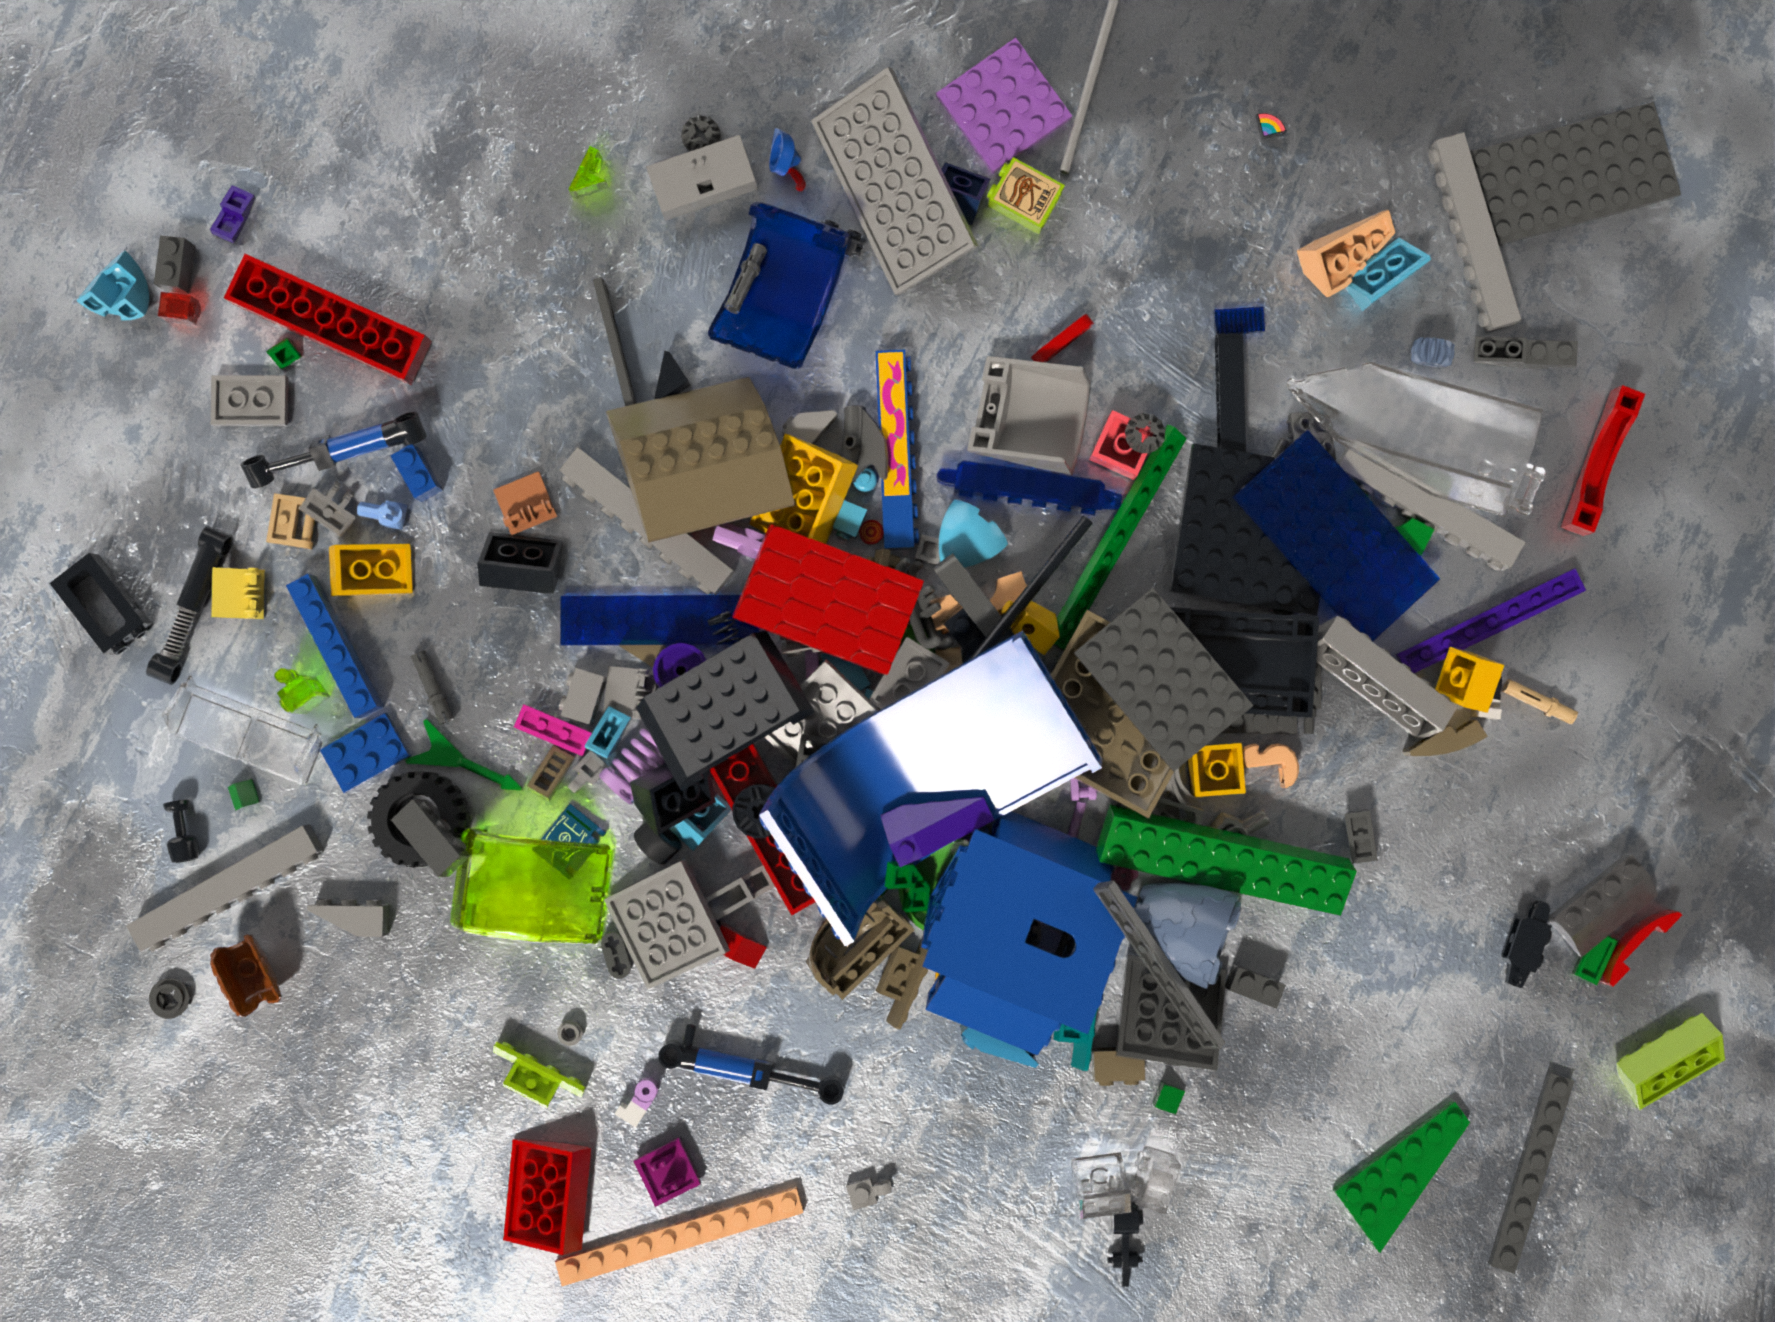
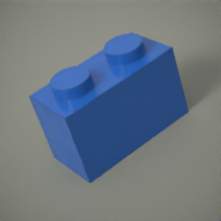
M414 444L408 445L390 455L416 500L424 502L443 491L417 446Z

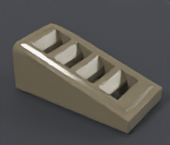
M553 744L528 783V790L550 802L574 761L575 756ZM554 755L565 760L564 765L552 759ZM551 764L560 769L559 773L548 768V765ZM546 773L555 779L551 782L544 778L543 774ZM541 782L549 788L546 791L537 784Z

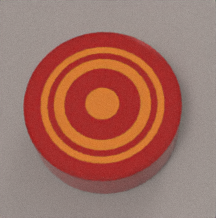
M876 520L863 522L859 530L860 539L867 545L878 544L884 535L882 525Z

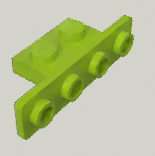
M496 1042L494 1044L493 1053L514 1063L502 1086L545 1108H548L559 1087L579 1097L583 1096L585 1087L582 1086L583 1083L579 1079L572 1076L567 1078L561 1075L560 1070L554 1066L547 1065L545 1067L539 1064L537 1058L527 1053L522 1055L516 1052V1048L509 1043L503 1042L500 1044Z

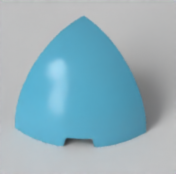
M124 250L91 281L76 301L88 310L104 317L107 314L119 315L121 320H134L143 317L147 312L149 289L139 265Z
M954 499L945 513L940 529V562L953 553L964 568L973 566L1001 552L1008 545V542L994 521L988 523L979 516L980 509L964 501Z

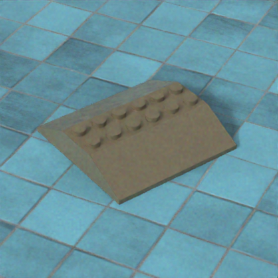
M749 377L606 411L648 543L795 505L781 447L766 406Z
M1087 610L1051 674L1103 759L1101 769L1093 773L1091 770H1088L1074 777V779L1149 818L1174 772L1075 656L1074 652L1111 623Z

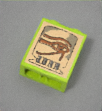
M1013 157L1009 164L1004 163L998 175L1002 177L998 185L993 184L987 194V197L990 198L988 207L1040 234L1061 197L1065 185Z

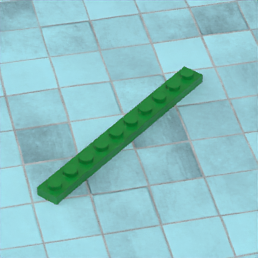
M1167 424L1164 442L1156 451L1151 452L1057 617L1060 637L1053 644L1057 648L1065 651L1083 616L1092 606L1187 438L1174 426Z

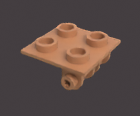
M539 471L493 490L504 516V524L509 528L511 535L557 517Z

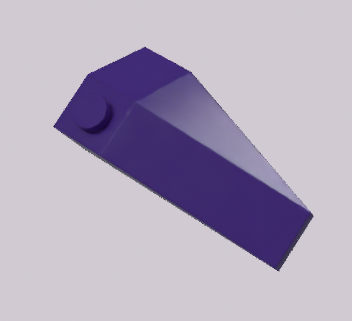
M984 796L953 799V801L943 802L932 801L913 805L912 803L903 804L880 815L889 846L900 867L923 858L973 832L975 829L994 821Z

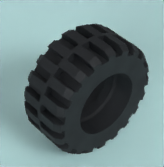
M406 772L389 779L386 785H381L377 790L378 796L373 797L370 805L373 806L372 811L367 813V819H371V826H367L369 834L373 833L375 837L372 840L374 846L380 847L382 849L380 854L385 858L390 857L392 862L397 865L403 864L411 868L428 866L391 821L399 813L404 801L416 795L430 798L436 804L440 818L450 825V832L455 838L457 837L464 842L462 838L464 834H468L469 826H466V823L470 819V812H466L465 806L468 803L466 798L461 797L460 793L462 791L460 788L452 785V780L447 777H441L438 773Z

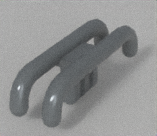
M903 558L897 564L895 570L904 573L909 567L907 574L916 577L918 571L923 567V562L916 560L911 565L909 558ZM929 585L919 592L909 620L920 645L930 649L935 647L938 650H946L953 646L954 641L952 638L941 640L937 635L931 616L941 610L940 603H935L938 601V597L936 594H932L935 591L933 585Z

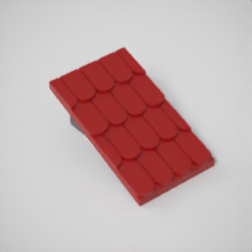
M771 524L768 526L732 618L883 675H888L924 581Z

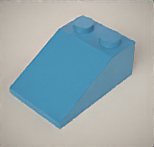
M964 1025L960 1026L962 1040L972 1050L976 1047L981 1052L1034 1068L1039 1065L1036 1057L1028 1051Z

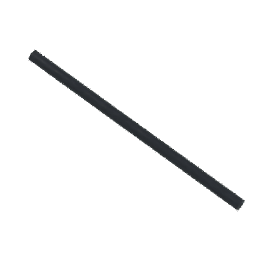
M1084 515L1081 517L968 661L994 647L1090 528L1093 524L1092 521Z

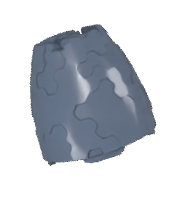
M1153 883L1144 885L1139 895L1142 898L1141 902L1136 903L1134 910L1181 979L1205 989L1208 988L1209 984H1216L1222 968V961L1219 957L1228 931L1236 927L1242 909L1241 903L1238 901L1239 896L1215 887L1191 883Z

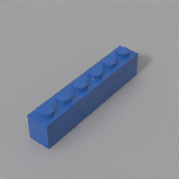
M306 574L287 584L286 587L353 717L363 719L384 708L317 576Z

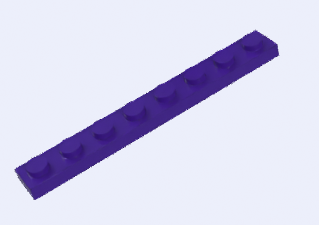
M1576 568L1571 569L1395 655L1399 663L1407 665L1412 673H1416L1445 659L1449 647L1464 650L1586 591V588Z

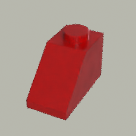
M724 922L720 930L730 951L723 955L755 969L767 946Z

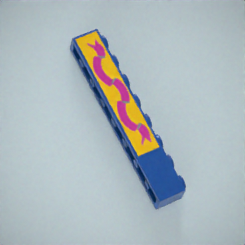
M905 349L875 351L879 428L886 438L888 451V477L886 480L881 479L884 549L891 551L914 550V543H919L918 528H913V519L918 518L917 504H912V494H917L916 479H911V470L915 469V454L910 455V445H914V430H909L908 422L913 420V406H908L907 396H912V383L906 379V372L911 371L910 357H905Z

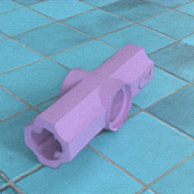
M724 523L716 526L712 540L726 547L736 549L738 553L756 559L765 535L748 528L744 530Z

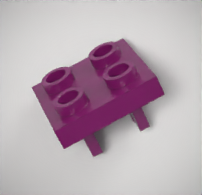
M680 1137L633 1161L655 1207L701 1185V1180Z

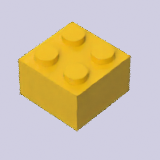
M1449 647L1435 690L1449 697L1453 703L1465 708L1488 713L1504 665L1469 651Z
M1242 743L1205 745L1188 760L1190 794L1193 797L1246 793Z

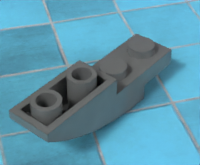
M1475 336L1474 362L1533 369H1548L1549 367L1575 368L1577 366L1578 341Z

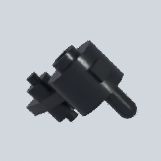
M1119 1197V1201H1111L1110 1205L1095 1206L1093 1213L1096 1216H1110L1112 1234H1121L1120 1252H1112L1111 1257H1107V1263H1112V1268H1121V1287H1129V1268H1138V1263H1143V1257L1138 1256L1137 1251H1129V1234H1139V1225H1143V1210L1138 1208L1137 1201H1130L1129 1197Z

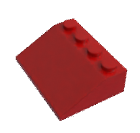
M517 1138L512 1140L503 1241L560 1255L582 1250L591 1156L590 1147L571 1143Z

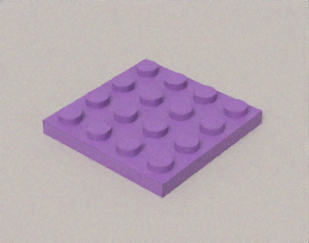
M1016 37L936 93L940 103L992 174L1001 169L1005 162H1011L1013 157L1017 158L1072 119V114Z

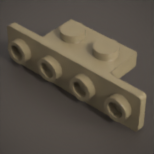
M922 939L916 952L898 946L891 953L875 990L879 994L895 999L886 1022L899 1030L902 1028L903 1023L906 1022L912 1002L918 995L922 979L928 972L927 968L922 967L928 951L921 947Z

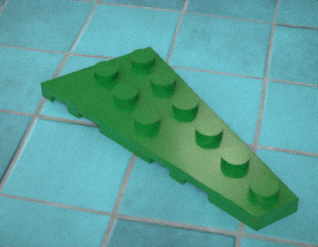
M1453 1100L1332 1189L1379 1253H1381L1470 1124V1121Z

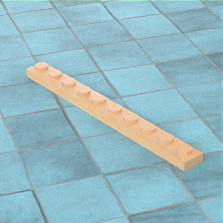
M793 1187L557 1259L555 1264L561 1285L566 1286L804 1213L798 1188Z

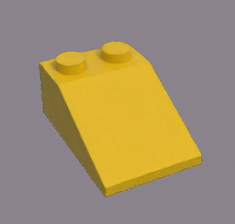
M410 544L332 545L329 547L331 596L413 593Z

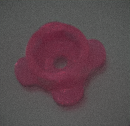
M1116 866L1111 874V880L1120 885L1123 891H1128L1131 888L1132 881L1138 878L1139 874L1137 870ZM1123 873L1126 874L1125 878L1121 877Z

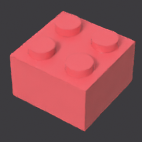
M1112 410L1089 460L1134 480L1142 467L1147 453L1136 452L1128 445L1125 438V429L1131 418ZM1146 426L1143 430L1139 429V432L1142 433V443L1148 436H1153L1149 432V426Z

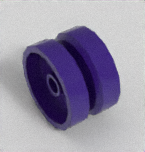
M685 643L672 644L663 649L655 658L652 668L653 679L658 688L681 676L676 673L678 666H683L685 668L684 673L705 662L706 658L693 645Z

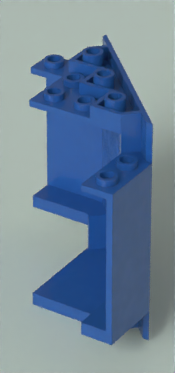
M1013 811L994 821L991 835L975 829L969 845H960L929 896L921 947L928 951L922 967L939 973V976L928 992L925 1010L1035 1055H1038L1043 1047L1049 1045L1053 1032L1058 1031L1062 1024L1088 1034L1097 1008L1102 1003L1103 992L1109 975L1114 970L1115 959L1121 942L1125 938V935L1093 889L1098 883L1112 881L1111 874L1114 865L1099 861L1096 846ZM1122 891L1134 909L1138 897ZM1033 919L1072 935L1076 944L1073 954L1069 957L1061 958L1025 943Z

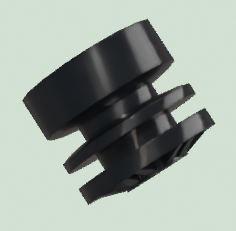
M755 784L743 789L736 797L732 807L733 820L737 828L745 835L753 838H766L772 835L769 830L767 831L763 828L760 816L758 818L755 816L756 811L753 808L754 806L759 807L761 804L765 805L776 787L768 784Z

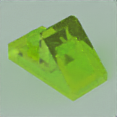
M589 146L568 189L571 196L575 199L608 188V184L604 179L594 175V173L597 174L603 164L602 156L596 148Z

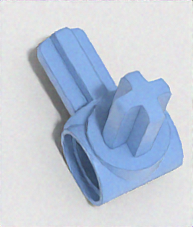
M385 501L381 505L360 502L357 507V514L362 517L377 519L382 526L403 530L408 505L393 501Z

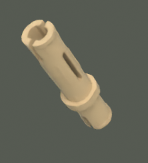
M1508 679L1502 688V692L1543 711L1544 715L1548 717L1554 716L1568 724H1573L1577 718L1578 712L1559 703L1558 699L1554 697L1548 698L1511 679Z

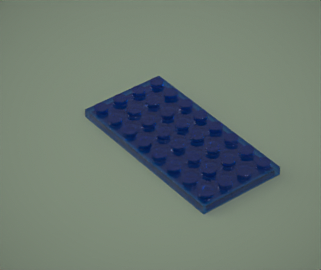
M1309 430L1304 431L1233 496L1236 502L1339 617L1347 619L1352 627L1360 633L1368 635L1372 642L1440 580L1438 575Z

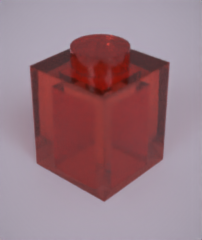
M160 293L158 317L166 322L196 325L197 318L201 314L199 300L187 294Z

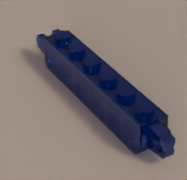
M965 460L957 465V470L941 468L936 474L939 485L954 487L953 492L958 493V497L972 499L973 495L982 496V500L987 502H997V499L1007 500V504L1022 506V502L1032 504L1031 507L1035 509H1046V506L1056 507L1058 512L1071 513V510L1081 511V515L1094 517L1095 513H1100L1102 510H1119L1122 503V494L1105 490L1104 483L1096 479Z

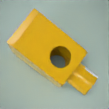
M1011 600L1007 601L1002 608V613L1005 614L1014 602ZM1033 601L1028 604L1011 626V631L1014 634L1023 630L1032 646L1043 655L1060 637L1056 614Z

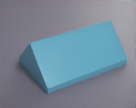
M1399 237L1366 262L1365 268L1359 270L1351 278L1353 281L1345 289L1361 310L1364 311L1420 270L1431 260L1430 255Z

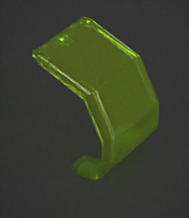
M468 828L464 830L461 840L465 843L467 847L465 850L470 857L456 871L450 923L454 928L469 934L538 943L597 944L599 940H602L604 922L601 919L605 917L606 912L604 899L607 898L605 897V892H608L611 872H608V868L612 866L614 851L610 849L609 845L488 833L487 829Z

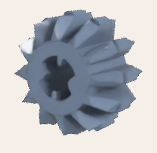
M1420 337L1414 340L1411 348V361L1416 365L1428 367H1448L1452 365V359H1454L1455 345L1449 340Z

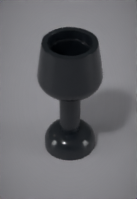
M178 800L163 804L166 812L173 813L176 837L169 839L167 842V849L172 863L192 861L199 857L197 837L186 834L183 811L189 808V800Z

